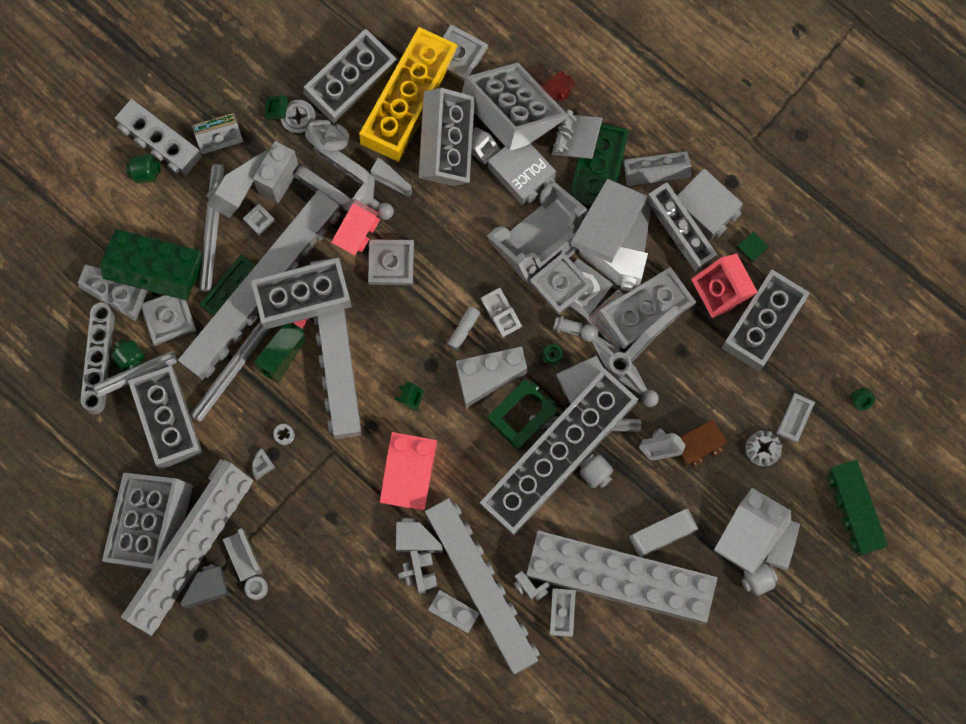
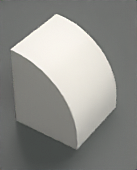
M476 127L472 132L471 154L480 162L486 164L500 148L489 133Z

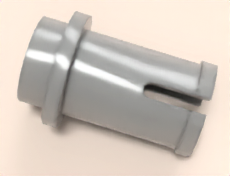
M562 315L561 317L556 316L553 329L557 330V333L562 331L579 337L582 328L581 322L565 319Z

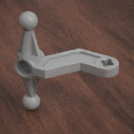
M677 305L672 307L650 326L626 353H622L621 350L600 338L598 330L594 325L587 324L583 326L580 334L585 341L593 343L601 361L613 377L639 393L643 405L654 407L659 401L658 394L654 390L646 388L632 362L683 311ZM614 362H623L625 369L617 370L614 367Z

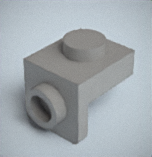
M523 571L515 575V587L521 595L525 593L530 601L534 598L538 601L548 594L546 590L550 586L548 582L535 589Z

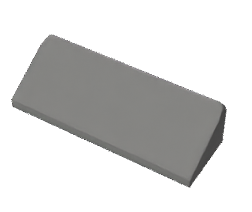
M688 152L623 160L627 186L691 177L692 165Z

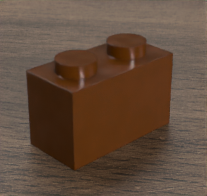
M714 419L680 437L686 446L682 455L678 456L685 468L690 465L695 468L704 463L703 458L711 454L712 457H715L724 452L723 447H725L727 441Z

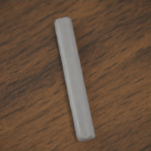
M174 351L165 353L95 384L93 387L94 392L98 397H101L128 385V380L177 363V356Z

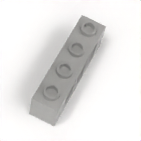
M133 99L115 117L118 124L117 128L126 136L128 134L135 138L134 142L143 149L145 147L150 149L151 155L158 161L162 159L166 161L168 168L176 174L180 172L186 176L202 157L199 149ZM138 124H145L144 128L140 130L135 129ZM154 137H162L159 142H152ZM172 149H179L177 154L169 155Z
M666 182L648 194L646 202L693 270L696 272L713 261L717 253L669 184Z

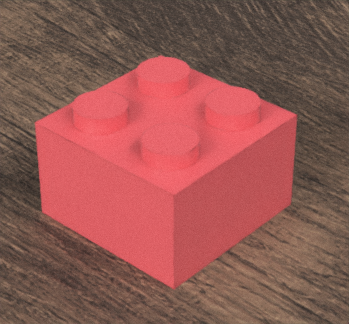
M355 200L332 243L353 255H356L357 251L362 252L370 239L366 237L368 231L373 233L380 221L377 218L379 212Z
M737 254L721 257L691 279L712 318L728 314L758 293Z

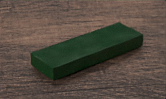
M241 254L199 306L214 317L256 265Z

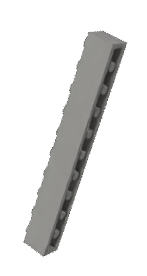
M318 190L178 359L184 368L201 381L205 377L211 376L215 370V364L219 360L222 361L228 355L229 347L242 338L243 330L247 326H251L258 317V308L251 280L299 268L300 264L298 263L303 257L307 258L312 253V246L317 240L321 241L327 234L326 229L331 223L334 225L341 216L340 205L322 191Z

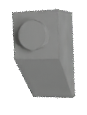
M404 518L402 522H396L397 553H411L410 551L415 550L418 553H443L442 545L420 522H415V519Z

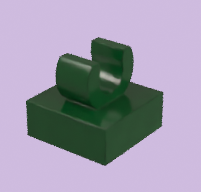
M405 382V385L398 387L402 390L401 396L394 399L409 410L417 411L424 390L414 383Z

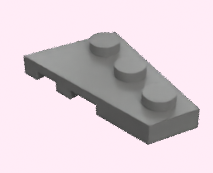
M89 265L84 266L78 281L79 288L136 321L147 290L102 279L101 268Z

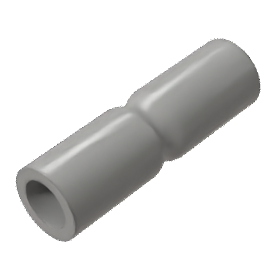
M471 306L468 307L459 322V326L447 342L450 348L456 351L459 350L468 335V331L471 330L480 315L477 309Z

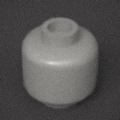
M592 454L580 464L579 474L591 488H596L597 486L603 488L612 481L610 475L613 473V468L601 455L594 456Z
M762 562L754 574L744 571L745 578L742 579V584L747 592L751 591L754 595L760 596L775 588V582L778 581V577L771 564L767 565Z

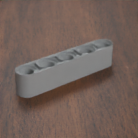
M105 303L95 304L90 312L81 391V404L90 414L101 413L106 403V394L98 397L94 392V385H91V379L94 376H100L99 382L108 379L115 315ZM108 311L104 319H98L100 312ZM104 332V339L96 341L97 334ZM97 354H103L100 362L93 363V358ZM98 398V402L94 407H88L90 399Z

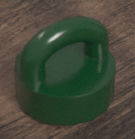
M859 388L850 394L851 401L858 410H866L875 402L874 394L869 388Z

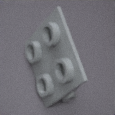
M565 110L568 116L558 126L552 155L592 159L603 118L573 115V111Z

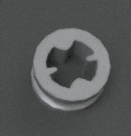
M280 424L274 429V439L279 444L288 445L294 440L295 433L289 425ZM288 429L289 432L287 433L290 434V437L280 440L279 431Z

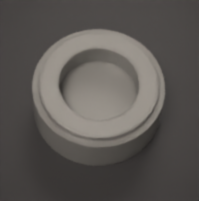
M254 576L246 581L244 590L249 598L260 600L266 596L268 584L263 578Z

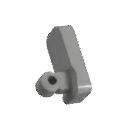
M660 428L654 431L652 434L653 438L643 439L639 448L648 459L658 460L682 455L686 445L678 435L674 433L666 434Z

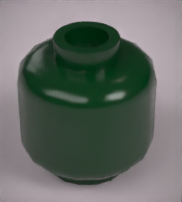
M151 154L134 155L126 164V172L129 179H132L137 184L150 183L157 179L158 174L161 172L160 162L156 161Z
M122 339L114 345L115 349L111 353V357L120 371L124 372L144 363L145 354L136 341Z

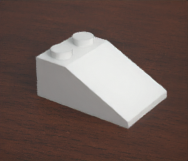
M621 247L613 262L610 263L579 249L581 257L614 284L621 286V289L632 291L640 286L648 253Z

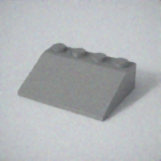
M519 63L465 77L462 93L475 97V114L509 151L529 145L564 121L568 116Z
M123 473L102 562L152 571L185 521L193 485L175 478Z

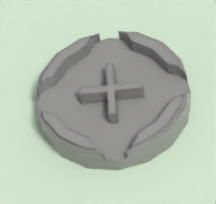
M316 120L309 123L305 136L314 146L329 151H338L348 145L349 133L340 124L334 126L328 120Z

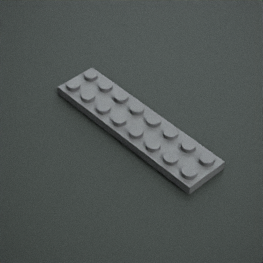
M224 460L121 618L151 636L154 634L167 612L172 608L178 595L198 568L201 560L223 530L226 522L236 510L245 493L248 492L253 483L250 477L232 463Z

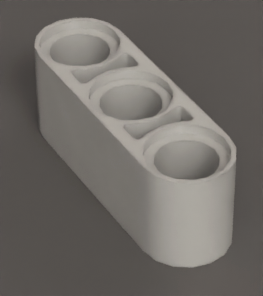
M685 509L636 532L629 538L638 556L643 557L697 531L698 527L689 509Z

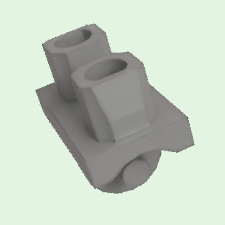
M417 550L410 551L414 570L410 569L409 563H403L404 572L399 573L398 578L405 579L406 585L412 586L414 585L412 577L415 576L419 594L426 593L425 590L437 586L435 573L422 576L421 567L433 565L431 552L418 553Z

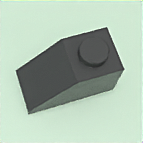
M215 564L202 568L203 572L196 574L181 601L183 608H191L230 595L223 569L220 566L216 567Z

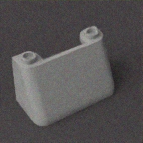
M554 181L542 189L539 198L541 206L511 231L504 226H500L487 235L489 242L519 276L531 286L530 279L564 252L569 258L579 250L571 246V241L588 213L581 203Z

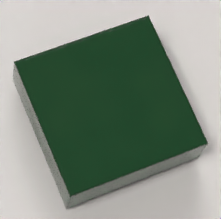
M284 95L268 97L264 118L269 121L284 119L286 117L288 97Z
M753 231L737 246V249L753 263L768 249V246Z

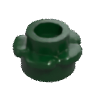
M557 344L547 345L542 351L543 361L553 366L558 365L560 360L564 358V351Z

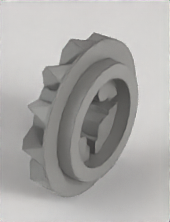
M294 100L287 104L286 117L281 119L284 128L291 133L302 134L306 131L309 123L315 121V111L308 102ZM296 110L299 111L301 116H304V118H301L300 124H298L296 119H292L296 117Z
M760 430L753 433L746 442V454L751 462L758 466H770L777 462L781 456L782 444L778 436H775L771 431ZM759 442L763 445L771 443L768 448L769 454L765 451L757 454L761 447Z

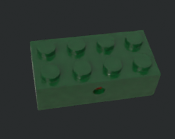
M115 229L100 263L102 279L188 301L201 269V251Z

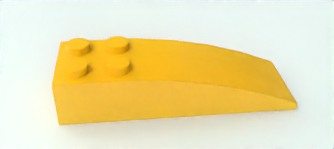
M418 27L359 133L361 145L400 162L422 122L424 92L439 88L458 44Z

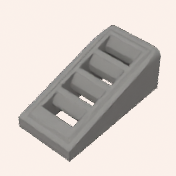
M378 157L371 169V175L375 177V181L410 197L412 195V186Z

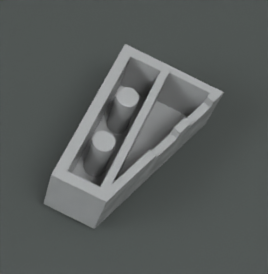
M522 347L456 361L466 409L527 373V365Z

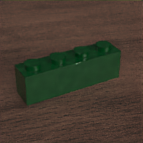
M858 460L831 467L827 471L826 478L830 488L833 487L835 491L834 502L836 507L842 511V525L845 531H849L851 537L849 544L852 552H856L857 557L888 547Z

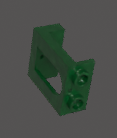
M526 379L487 416V422L518 452L552 416L557 415V405L549 397L544 398L539 393L541 389L533 381L529 383ZM531 394L542 405V409L517 434L502 417L524 396Z

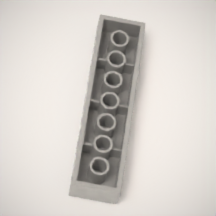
M604 368L483 498L480 504L507 530L515 535L637 404L638 398Z
M542 531L537 532L526 575L528 579L538 582H548L550 585L576 590V592L702 625L708 621L718 578Z

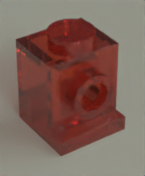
M563 71L541 85L556 103L558 100L564 101L571 95L572 88L576 86L573 78L570 75L566 76Z

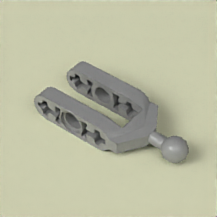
M316 146L313 148V151L318 156L362 185L352 200L301 165L293 174L298 181L314 192L322 191L338 203L341 210L347 213L353 202L358 200L378 211L380 219H390L394 214V209L389 203H380L374 199L375 177L339 151H329Z

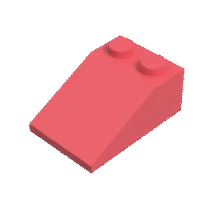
M392 432L380 503L425 511L436 455L437 440Z

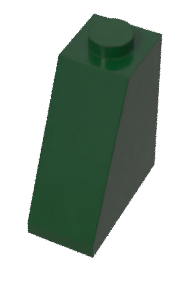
M288 324L283 325L255 360L254 364L258 372L278 384L306 341L305 334L303 333L304 330L296 324H292V326Z

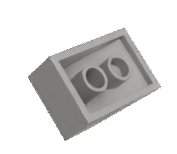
M265 150L228 173L221 181L217 179L207 194V197L210 199L206 205L230 218L238 209L252 185L253 177L268 151Z
M751 488L738 506L714 552L745 571L754 574L790 525L791 510Z

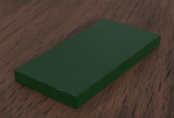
M601 123L592 159L578 158L570 195L584 207L591 208L607 179L618 183L629 129Z

